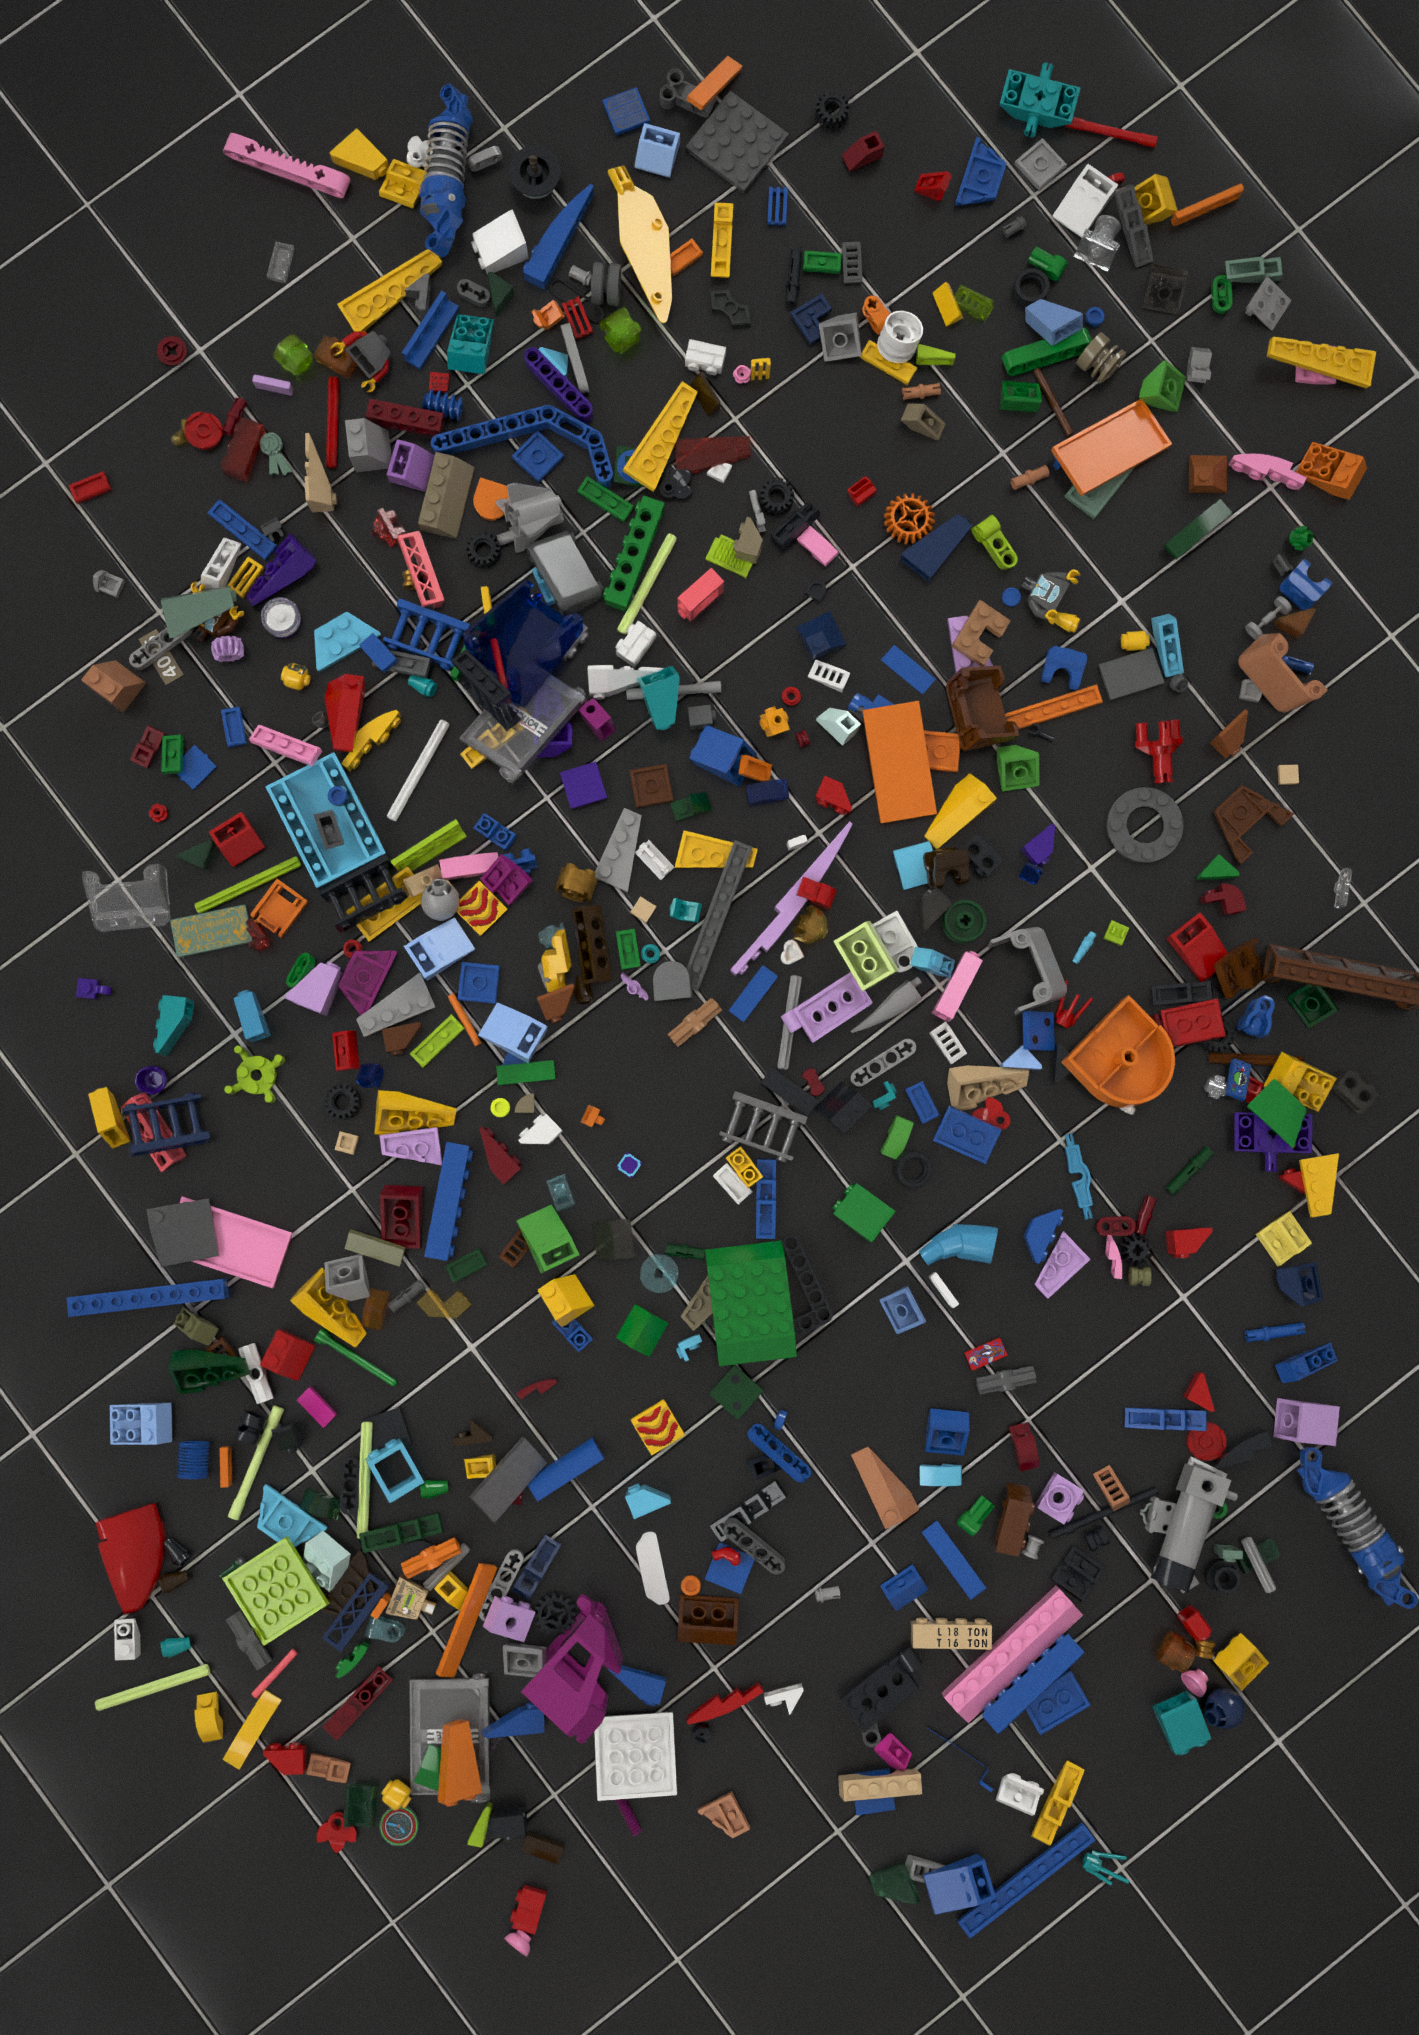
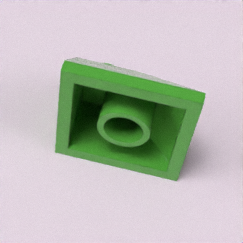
M1162 361L1143 380L1139 398L1149 406L1178 412L1186 376L1168 361Z
M1017 745L997 748V767L1002 792L1039 786L1038 752Z

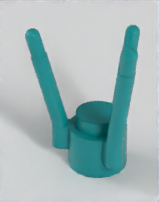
M1095 1850L1085 1854L1082 1868H1085V1871L1092 1873L1110 1886L1112 1882L1098 1873L1099 1871L1127 1884L1130 1883L1123 1876L1101 1867L1102 1860L1099 1859V1857L1126 1860V1856L1101 1853Z

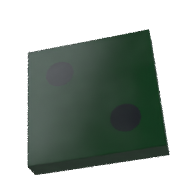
M733 1365L710 1391L709 1395L738 1420L764 1390L736 1365Z

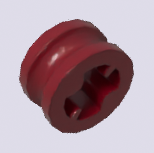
M804 729L801 730V733H795L801 749L804 748V745H810L808 735Z

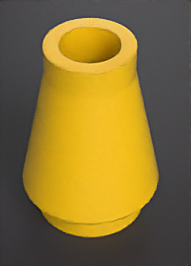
M1057 612L1059 618L1053 617L1055 624L1069 633H1075L1080 623V618L1077 615Z

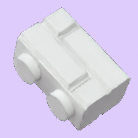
M690 339L685 357V366L691 371H698L700 369L705 370L710 375L721 374L726 356V347Z
M637 621L635 625L632 623L626 632L628 635L624 640L620 639L615 647L617 649L616 655L632 667H636L657 638L656 633L640 621Z

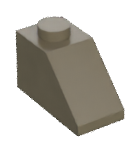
M908 404L901 418V421L911 430L934 440H939L946 424L925 404Z

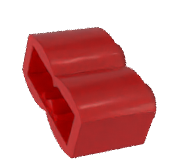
M1188 1605L1177 1613L1180 1622L1196 1641H1205L1211 1636V1627L1193 1605Z
M525 1884L523 1890H518L516 1902H519L517 1910L513 1909L510 1921L513 1922V1929L535 1935L547 1891Z

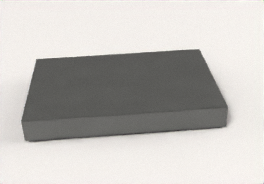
M1153 648L1098 665L1109 701L1164 684Z

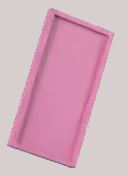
M182 1196L180 1203L196 1200ZM211 1206L219 1256L192 1262L274 1288L293 1233Z

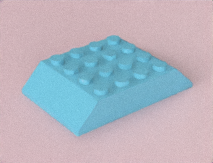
M335 752L317 760L313 766L307 765L265 786L316 888L386 853ZM340 786L345 789L348 799L344 805L334 806L329 802L328 792L332 787ZM333 809L338 817V825L344 839V845L325 849L314 814Z

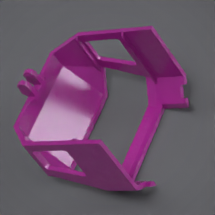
M585 1594L578 1596L576 1603L581 1611L574 1618L575 1623H569L572 1627L571 1630L565 1628V1634L562 1635L560 1633L546 1650L544 1667L521 1691L567 1736L571 1738L573 1735L577 1736L576 1740L581 1744L602 1724L606 1714L609 1696L597 1682L601 1666L604 1665L616 1674H619L623 1659L622 1651L606 1612L607 1608L598 1601L596 1603ZM580 1624V1626H579V1627L577 1628V1630L573 1633V1635H572V1636L563 1644V1646L561 1647V1644L564 1642V1640H565V1639L574 1631V1629ZM576 1642H579L591 1654L585 1667H582L568 1653Z

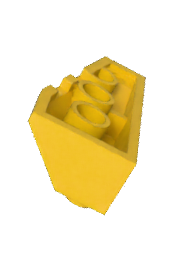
M968 774L955 785L924 837L930 841L935 850H938L992 805L997 798L983 782L972 774Z
M323 1268L319 1269L290 1300L304 1315L353 1347H357L367 1334L356 1314L351 1313L347 1306L348 1301L326 1292L325 1270Z

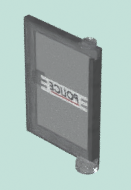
M529 660L507 683L508 690L513 698L506 704L521 718V721L506 731L484 709L459 737L463 743L501 767L499 773L511 783H514L587 700L585 697L586 693L582 688L576 687L574 690Z
M473 1674V1678L410 1679L411 1795H438V1791L414 1783V1778L428 1745L431 1744L441 1748L443 1724L464 1719L469 1721L482 1793L477 1794L476 1798L470 1801L481 1803L490 1800V1738H485L481 1733V1730L490 1725L489 1678H485V1674Z

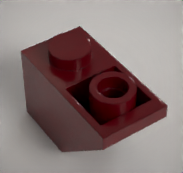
M877 130L859 138L842 154L849 172L883 157L885 146Z

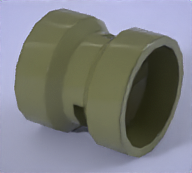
M1130 1266L1128 1273L1129 1285L1137 1286L1141 1283L1143 1286H1150L1151 1268L1143 1267L1138 1269L1137 1267Z

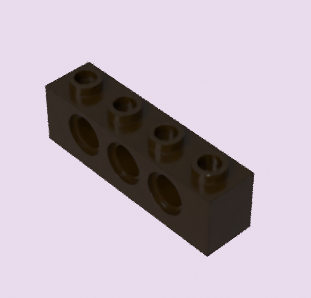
M601 905L581 906L572 909L583 985L602 984L613 981Z

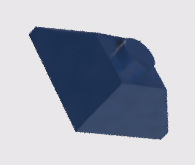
M830 611L796 627L812 661L846 646V642Z
M1316 1262L1276 1269V1280L1279 1283V1288L1298 1305L1305 1306L1323 1300Z

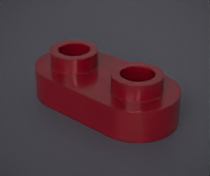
M1128 1216L1102 1217L1096 1223V1230L1102 1236H1128L1136 1228L1135 1221ZM1124 1222L1128 1225L1126 1230L1122 1229V1223ZM1104 1223H1107L1109 1226L1107 1230L1102 1228Z

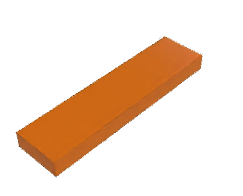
M727 56L687 96V101L702 111L741 72L743 66Z
M1242 183L1175 212L1171 219L1173 227L1239 199L1244 191Z

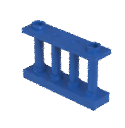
M399 598L397 608L401 616L392 639L383 638L385 645H387L386 648L392 651L401 650L412 655L430 658L432 662L439 664L440 668L447 671L453 669L454 665L451 660L461 636H464V634L469 636L472 630L471 625ZM413 615L418 617L419 621L410 644L406 645L399 642L408 617ZM430 621L435 623L436 629L428 650L425 652L417 649V645L425 624ZM449 628L453 630L454 635L445 658L434 655L443 630Z

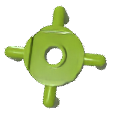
M236 1046L234 1051L240 1054L243 1062L237 1069L238 1083L233 1086H226L225 1092L235 1094L243 1089L251 1094H264L266 1102L274 1103L276 1098L270 1089L275 1084L276 1068L285 1062V1057L276 1055L271 1062L262 1056L250 1057L244 1047ZM255 1070H260L262 1073V1077L258 1081L252 1078V1073Z

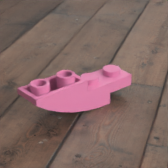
M1234 455L1228 464L1233 470L1244 472L1254 480L1262 481L1267 475L1271 480L1280 481L1293 490H1300L1307 479L1290 470L1292 462L1270 455Z

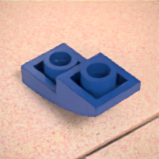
M483 813L473 828L506 852L518 837L485 813Z
M555 1319L551 1321L578 1352L593 1340L576 1319L563 1327Z

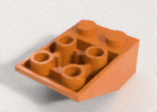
M1312 442L1296 473L1306 477V481L1331 495L1350 500L1367 467L1363 456Z

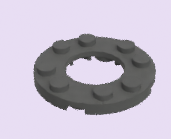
M1140 787L1125 792L1113 803L1107 815L1106 830L1108 838H1110L1111 843L1115 847L1114 849L1121 856L1137 863H1153L1165 858L1177 847L1183 833V818L1178 805L1169 795L1155 788ZM1150 807L1160 814L1163 820V831L1156 841L1140 843L1129 834L1127 819L1136 808Z

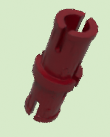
M236 397L232 409L226 415L227 419L221 430L223 434L233 436L237 424L242 420L241 415L247 405L244 399Z
M1145 1195L1141 1211H1138L1137 1214L1139 1217L1135 1233L1146 1235L1148 1224L1153 1218L1152 1213L1157 1201L1156 1198Z

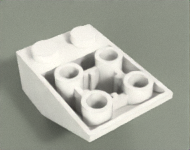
M1087 164L1052 217L1083 238L1114 196V190L1117 189L1118 184Z

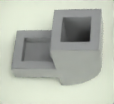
M1191 347L1187 366V381L1206 383V379L1210 380L1211 371L1209 365L1212 356L1210 349Z

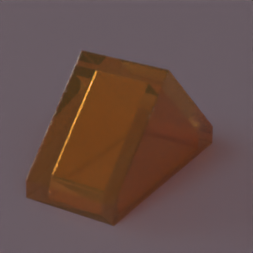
M1315 607L1279 617L1274 622V625L1299 639L1304 634L1316 612Z
M370 1288V1297H367L363 1308L362 1327L382 1330L390 1292Z

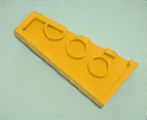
M683 831L675 868H724L733 842ZM752 847L745 868H753L757 848Z

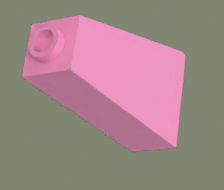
M966 951L962 955L932 1014L947 1022L953 1019L983 961L979 958L980 955L973 951L969 953Z

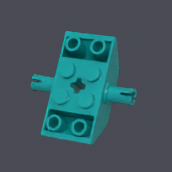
M1048 63L1042 64L1039 77L1009 69L999 105L1014 119L1027 122L1024 135L1027 137L1030 130H1032L1030 137L1036 136L1038 125L1053 128L1071 124L1080 87L1050 80L1054 68L1051 63L1048 70H1046Z

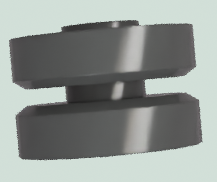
M594 262L593 274L591 276L592 305H602L605 293H607V304L618 307L621 288V264L611 263L608 275H606L605 263Z

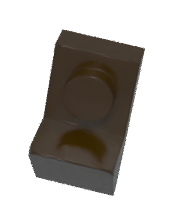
M471 1419L472 1435H469V1432L457 1433V1437L452 1439L454 1447L491 1442L494 1440V1436L475 1420Z

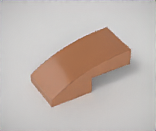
M310 1753L306 1775L324 1777L328 1781L346 1783L351 1763L326 1755Z

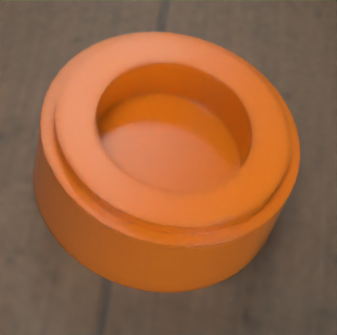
M688 1575L683 1578L681 1589L684 1594L694 1596L700 1591V1580L696 1576Z

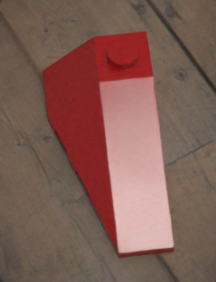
M344 674L327 685L325 703L334 750L353 752L366 691L364 676Z

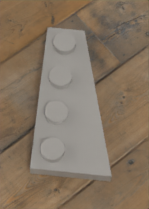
M624 808L596 868L595 877L628 893L642 815Z
M421 973L415 975L356 1019L363 1037L372 1035L382 1029L435 1008Z

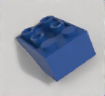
M978 1854L923 1874L935 1915L979 1906L996 1899L985 1859Z

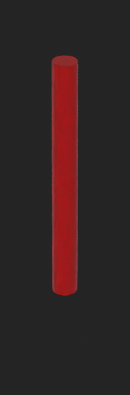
M493 638L490 640L498 680L508 690L498 640Z

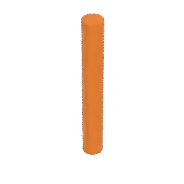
M455 994L449 995L448 999L475 1047L480 1045L482 1042Z

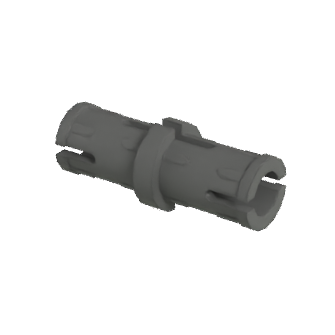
M417 1279L410 1287L400 1291L401 1294L388 1303L389 1308L396 1313L407 1303L410 1304L413 1298L426 1289L425 1286Z

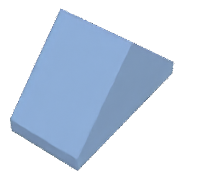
M1023 1045L1000 1066L1025 1068L1028 1070L1042 1069V1065L1028 1050L1023 1049Z

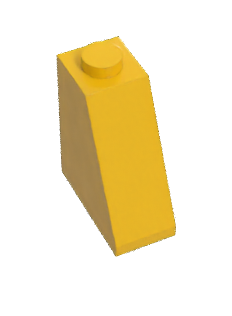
M357 128L329 152L334 164L374 180L383 177L389 168L387 159Z
M105 1087L89 1093L97 1131L112 1149L131 1142L115 1097L111 1091Z

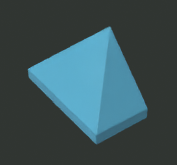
M540 347L538 350L568 379V354Z

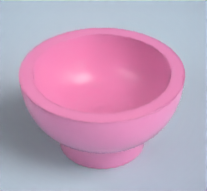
M1189 1670L1181 1674L1183 1683L1193 1694L1198 1697H1202L1207 1689L1206 1683L1209 1679L1202 1670Z
M518 1930L516 1933L512 1932L504 1938L524 1956H528L531 1937L525 1932Z

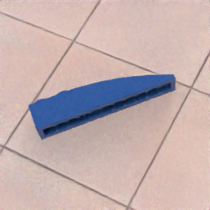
M588 185L559 213L541 238L539 244L533 247L532 257L523 267L525 281L545 290L594 196V185Z

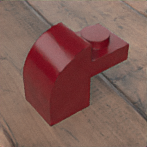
M1220 884L1217 886L1218 892L1216 889L1205 892L1206 895L1200 897L1202 905L1220 902L1223 916L1246 911L1243 894L1237 887L1231 884Z
M1028 1422L1009 1426L1020 1472L1038 1468V1451Z

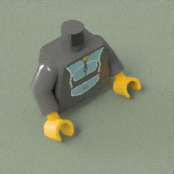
M1077 570L1041 573L1037 582L1026 576L1021 587L1031 592L1027 602L1034 616L1048 620L1053 625L1055 623L1053 617L1059 618L1056 608L1070 584L1069 581L1077 584L1079 581L1074 577L1080 576V573Z

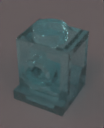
M559 923L560 927L557 928L556 925L547 926L545 930L539 932L540 944L544 943L545 948L553 947L552 937L557 930L565 929L563 923Z

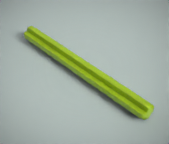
M295 856L195 903V909L201 914L299 868L301 862Z

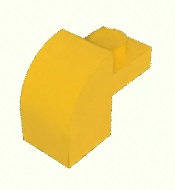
M217 1692L197 1695L195 1722L199 1737L203 1743L223 1739V1720L218 1711Z

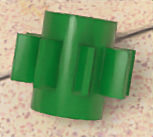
M1299 526V528H1295L1291 532L1289 537L1290 544L1295 546V550H1304V548H1308L1312 544L1313 533L1311 530H1308V527Z

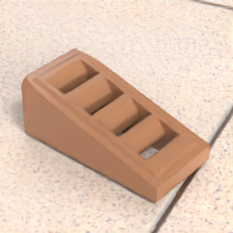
M1110 1465L1093 1474L1113 1511L1130 1503L1129 1495ZM1108 1474L1111 1475V1477L1103 1481H1101L1100 1479ZM1112 1481L1115 1482L1111 1486L1107 1488L1105 1487V1485L1111 1483ZM1117 1488L1119 1489V1491L1113 1493L1112 1495L1109 1494L1111 1491Z

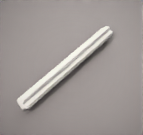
M441 719L389 810L387 817L390 820L397 821L449 728V723Z

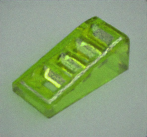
M960 285L954 295L960 308L983 321L986 320L994 307L992 299L963 285ZM965 293L966 296H965V298L963 299V301H961L960 299H961V297L963 296V294ZM970 297H972V300L970 301V303L967 304V302H968V300L970 299Z

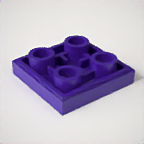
M596 762L560 772L571 810L607 799Z

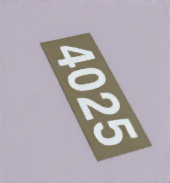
M157 629L139 639L141 645H144L159 634ZM151 646L149 652L151 654L157 653L159 646ZM170 651L153 662L165 685L183 675Z

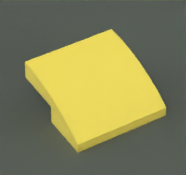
M1290 1211L1255 1234L1277 1266L1282 1265L1312 1244Z

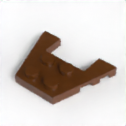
M1243 785L1213 811L1239 865L1254 853L1240 837L1267 813L1281 827L1294 815L1290 810H1285L1277 803H1272L1263 798L1262 795Z

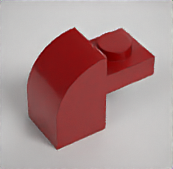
M802 877L796 895L810 900L812 904L825 909H831L837 890L824 883L821 884Z

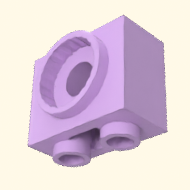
M1054 1472L1035 1506L1062 1524H1065L1066 1521L1069 1522L1073 1517V1509L1076 1504L1079 1505L1082 1502L1084 1490ZM1061 1492V1500L1054 1502V1494Z
M504 1595L502 1598L494 1596L483 1627L491 1633L524 1642L535 1611L530 1608L529 1603L524 1601L516 1603L513 1602L514 1599ZM511 1618V1621L506 1624L507 1620Z

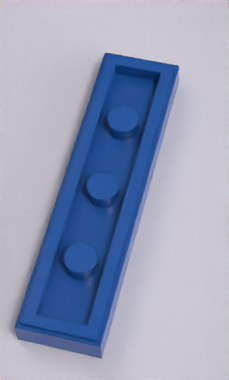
M219 499L208 511L210 517L265 561L278 548L274 542Z

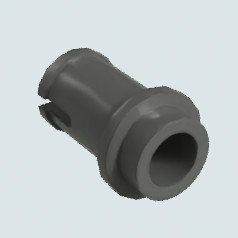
M1017 216L1016 220L1002 227L1006 238L1025 229L1027 224L1022 216Z

